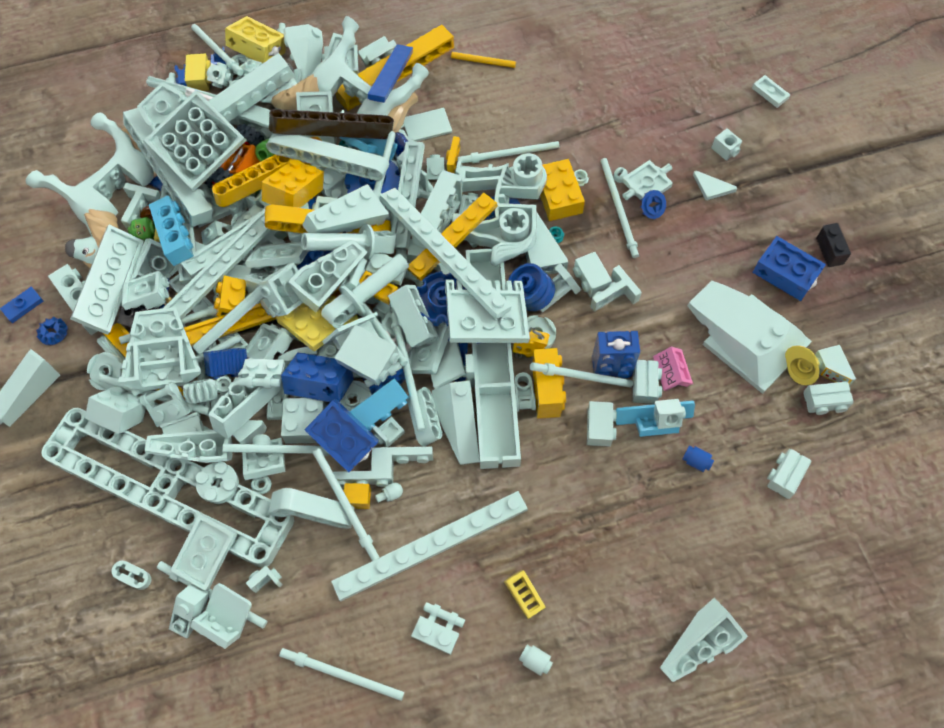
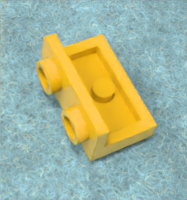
M224 275L222 281L217 283L216 293L219 294L218 298H215L213 307L216 309V316H220L222 312L229 313L244 300L245 280Z

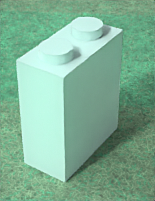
M355 324L336 354L335 360L338 364L379 386L381 381L384 382L386 380L391 364L394 365L397 362L399 351L397 346Z

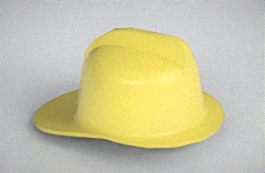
M797 345L787 349L785 358L790 377L801 385H812L819 378L820 364L815 354L804 346Z

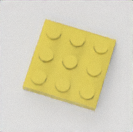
M331 295L316 313L306 304L302 303L289 314L277 316V322L315 352L324 345L322 341L337 329L321 315L322 309L336 298ZM357 314L345 322L344 325L358 320Z

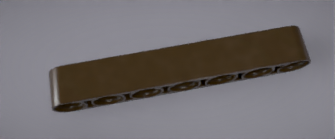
M273 109L269 112V131L274 134L387 139L388 134L393 131L394 119L387 115Z

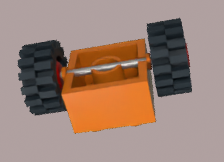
M239 124L236 130L246 141L220 168L205 180L204 183L208 185V188H212L216 183L260 162L256 157L255 149L260 142L265 140V137L260 135L261 132H257L254 127L252 129L250 125Z

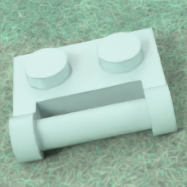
M173 382L166 384L165 388L151 394H143L139 398L140 403L146 407L157 427L191 412L177 385ZM166 395H171L172 399L158 405L154 402V400Z

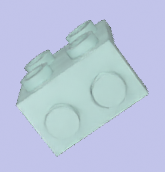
M218 583L213 588L206 611L193 619L190 627L215 642L218 646L226 649L240 638L252 604L249 600Z

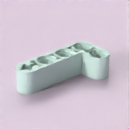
M282 488L272 493L268 512L270 515L277 517L293 515L338 528H352L347 514L338 501L292 488Z

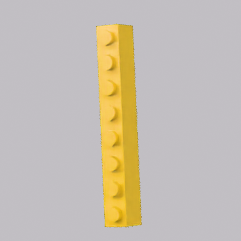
M440 25L407 44L406 46L413 47V53L397 82L412 73V68L416 62L425 66L453 49L454 36L443 25ZM390 55L367 67L357 75L367 84L373 86ZM343 85L335 93L336 99L347 111L361 104L358 97L355 95L351 97L345 92Z

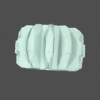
M213 379L197 380L183 386V395L186 402L190 404L213 400L218 396V388Z

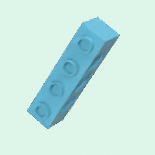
M168 195L149 204L165 257L173 266L193 257L192 248L194 247L191 240L187 237L189 232L185 225H183L185 220L179 212L181 208L177 201H173Z

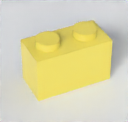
M206 53L186 55L185 82L187 87L209 91L210 83L212 82L207 80V70L211 66V60H208Z

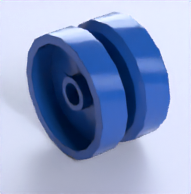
M526 263L519 266L508 279L512 283V290L514 281H522L525 306L528 311H538L545 308L554 297L556 290L554 281L542 268L534 263Z

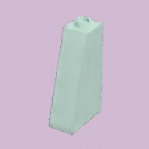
M537 213L536 242L525 253L527 263L538 265L547 274L558 273L555 267L560 263L567 270L568 259Z
M32 349L28 351L0 391V425L4 422L10 427L60 376L45 359Z

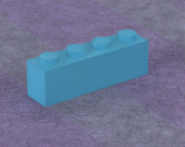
M394 378L352 409L350 413L371 431L376 426L374 423L379 419L384 421L392 415L390 411L395 407L399 410L408 403L406 399L409 396Z

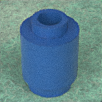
M690 445L682 460L686 461L687 465L701 472H704L705 469L709 471L714 462L711 459L712 454Z

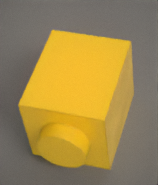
M345 483L343 491L350 504L355 509H370V485Z

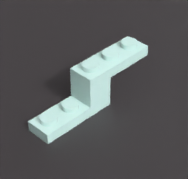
M432 446L372 448L371 471H339L333 473L341 488H344L345 483H360L384 487L393 483L394 461L401 464L408 463L409 461L427 463L433 460Z

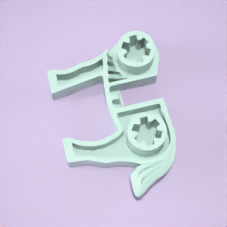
M526 153L518 156L510 168L509 163L499 167H485L481 169L460 167L459 175L462 176V192L496 189L495 201L498 205L495 209L496 218L482 221L464 240L479 246L491 247L490 263L492 266H497L504 261L528 252L536 242V205L509 204V198H539L547 181L546 170L542 166L541 159L534 154ZM454 213V215H453V222H454L461 214H459V213Z

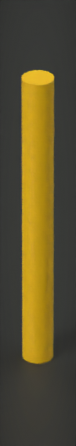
M458 52L451 53L452 59L511 68L516 67V61Z

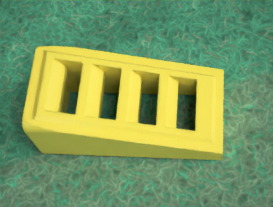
M524 570L517 572L504 581L527 619L546 608ZM522 579L523 582L514 587L513 583ZM526 586L527 590L519 595L517 591ZM529 594L533 596L525 602L522 600ZM536 601L537 605L528 610L527 606Z

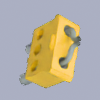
M530 327L529 343H514L513 352L516 353L515 357L517 358L518 354L519 358L522 357V354L526 357L533 356L534 349H545L550 335Z

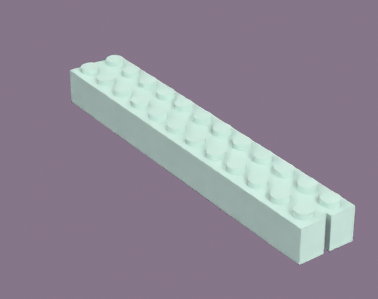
M492 249L466 250V260L486 280H491L493 287L494 281L499 280L500 289L506 290L504 262L497 266L491 265ZM472 343L480 469L498 468V464H502V468L520 467L521 453L511 343Z

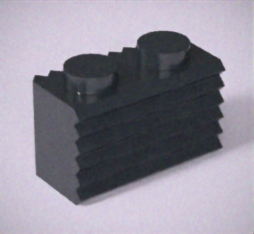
M839 223L823 225L816 239L819 243V248L823 252L826 264H828L827 267L844 265L850 257L851 251Z

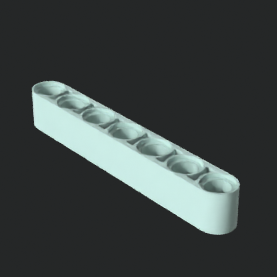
M273 133L266 144L267 149L273 154L375 181L382 180L389 167L388 160L382 156L300 135Z

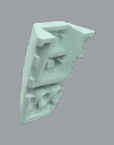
M176 307L135 312L130 332L131 338L127 344V354L125 360H123L122 373L118 380L119 385L142 391L165 388V385L171 382L177 386H184L201 374L200 367Z

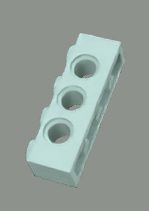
M66 264L48 275V277L73 311L85 281L81 282L79 280L82 276L76 268L72 270ZM82 324L90 335L98 332Z

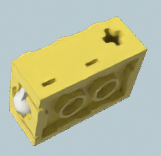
M248 16L225 28L226 46L248 58L264 63L277 53L280 55L285 54L284 34Z

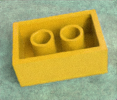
M292 159L262 181V201L272 205L301 208L323 190L324 171L317 169L315 166Z
M569 159L543 164L542 166L547 174V181L540 197L548 220L553 221L583 214L585 200Z
M557 348L534 349L532 362L539 364L550 363L555 364L556 367H562V356L558 355ZM532 371L537 419L561 417V412L565 410L566 392L563 391L564 376L555 374L549 376L544 375L543 372Z

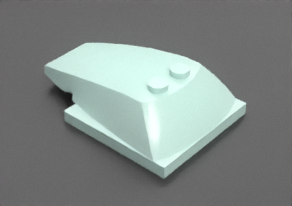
M162 81L137 106L145 122L153 131L144 141L193 191L246 141L197 90L187 98L180 91Z
M714 281L705 286L687 305L696 318L709 329L708 333L710 336L704 341L703 345L762 394L788 368L785 358L787 349L797 345L807 348L812 342L795 325L770 309L754 295L747 296Z

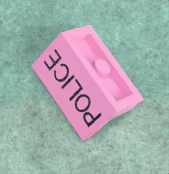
M671 346L653 356L654 361H658V368H662V378L660 381L664 391L677 385L688 387L693 384L682 349Z

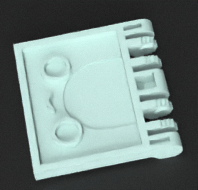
M445 280L450 342L529 343L530 336L522 281H514L513 290L511 281H506V290L500 289L499 280L494 281V288L512 306L510 312L495 319L468 290H462V284L458 280L456 281V290L454 289V280Z

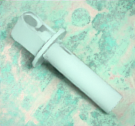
M363 224L359 233H303L301 245L304 251H333L354 240L367 251L363 258L369 260L373 253H394L397 234L392 231H373L369 224Z
M397 254L351 291L342 285L340 287L341 295L322 309V317L334 328H339L355 314L364 316L366 312L363 304L409 268L405 258Z

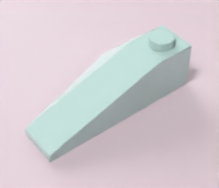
M309 24L283 29L284 43L291 51L290 58L295 61L297 69H301V81L312 75L315 68L321 63L322 31Z
M150 238L145 239L129 281L156 271H160L163 277L170 278L177 271L178 264L173 266L165 257L161 243Z
M351 240L336 248L333 252L300 268L288 283L299 299L316 313L363 259L367 251L354 240Z
M470 380L448 383L432 390L439 421L459 464L480 463Z
M214 430L147 436L145 453L205 463L232 460V452H222V445L233 443L231 437L227 439Z
M713 598L698 611L660 668L674 682L695 671L697 665L705 661L707 663L714 661V656L722 652L725 654L731 652L748 636L731 614Z

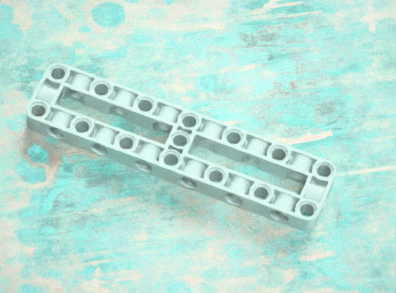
M72 408L66 413L42 449L44 459L52 465L190 533L198 515L202 513L175 500V498L186 483L196 488V475L204 467L186 459L147 453L141 455L145 450V439L127 430L117 434L85 419L86 411L81 408ZM114 433V436L108 439L109 436ZM89 435L99 443L117 452L122 451L132 459L150 468L155 467L160 472L152 485L148 487L74 451V448L82 437ZM182 465L180 470L175 471L177 466ZM92 467L91 470L88 473H86L87 469ZM222 479L214 480L216 481L215 486L217 488L220 487V482L222 481ZM171 482L170 486L164 489L165 484ZM125 483L124 488L119 490V487ZM237 485L235 495L227 503L253 518L256 516L264 520L265 523L256 539L217 521L238 533L228 552L258 567L269 566L292 528L294 517L290 515L283 522H278L279 517L268 513L271 499L242 485ZM246 498H251L249 504L243 505V501ZM160 500L159 504L153 507V503ZM190 517H194V521L187 524V520ZM266 551L264 558L258 560V553Z

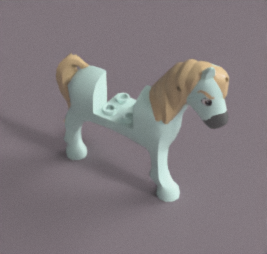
M345 16L342 22L343 36L333 53L315 68L312 75L299 83L295 81L294 77L261 100L264 103H271L277 109L297 110L296 92L332 91L333 97L339 87L343 85L345 92L349 96L353 97L355 95L359 98V102L362 103L357 114L387 115L394 119L393 132H395L396 136L404 123L407 111L418 102V96L414 91L420 88L429 71L423 65L416 62L412 68V76L402 86L393 89L385 103L369 100L368 92L372 86L363 81L346 63V54L356 43L354 33L358 30L359 25L349 16ZM288 64L294 74V69L290 64Z
M101 112L96 113L92 117L91 126L97 130L106 131L115 140L116 151L107 164L76 186L66 185L53 174L44 176L37 170L32 171L26 178V184L30 187L47 188L64 197L78 219L87 226L91 236L67 241L65 252L69 257L83 261L89 268H91L107 226L110 224L119 229L116 217L118 211L109 200L116 189H121L125 185L126 179L123 173L142 187H146L157 176L126 127L123 129L119 128L114 121L109 120Z

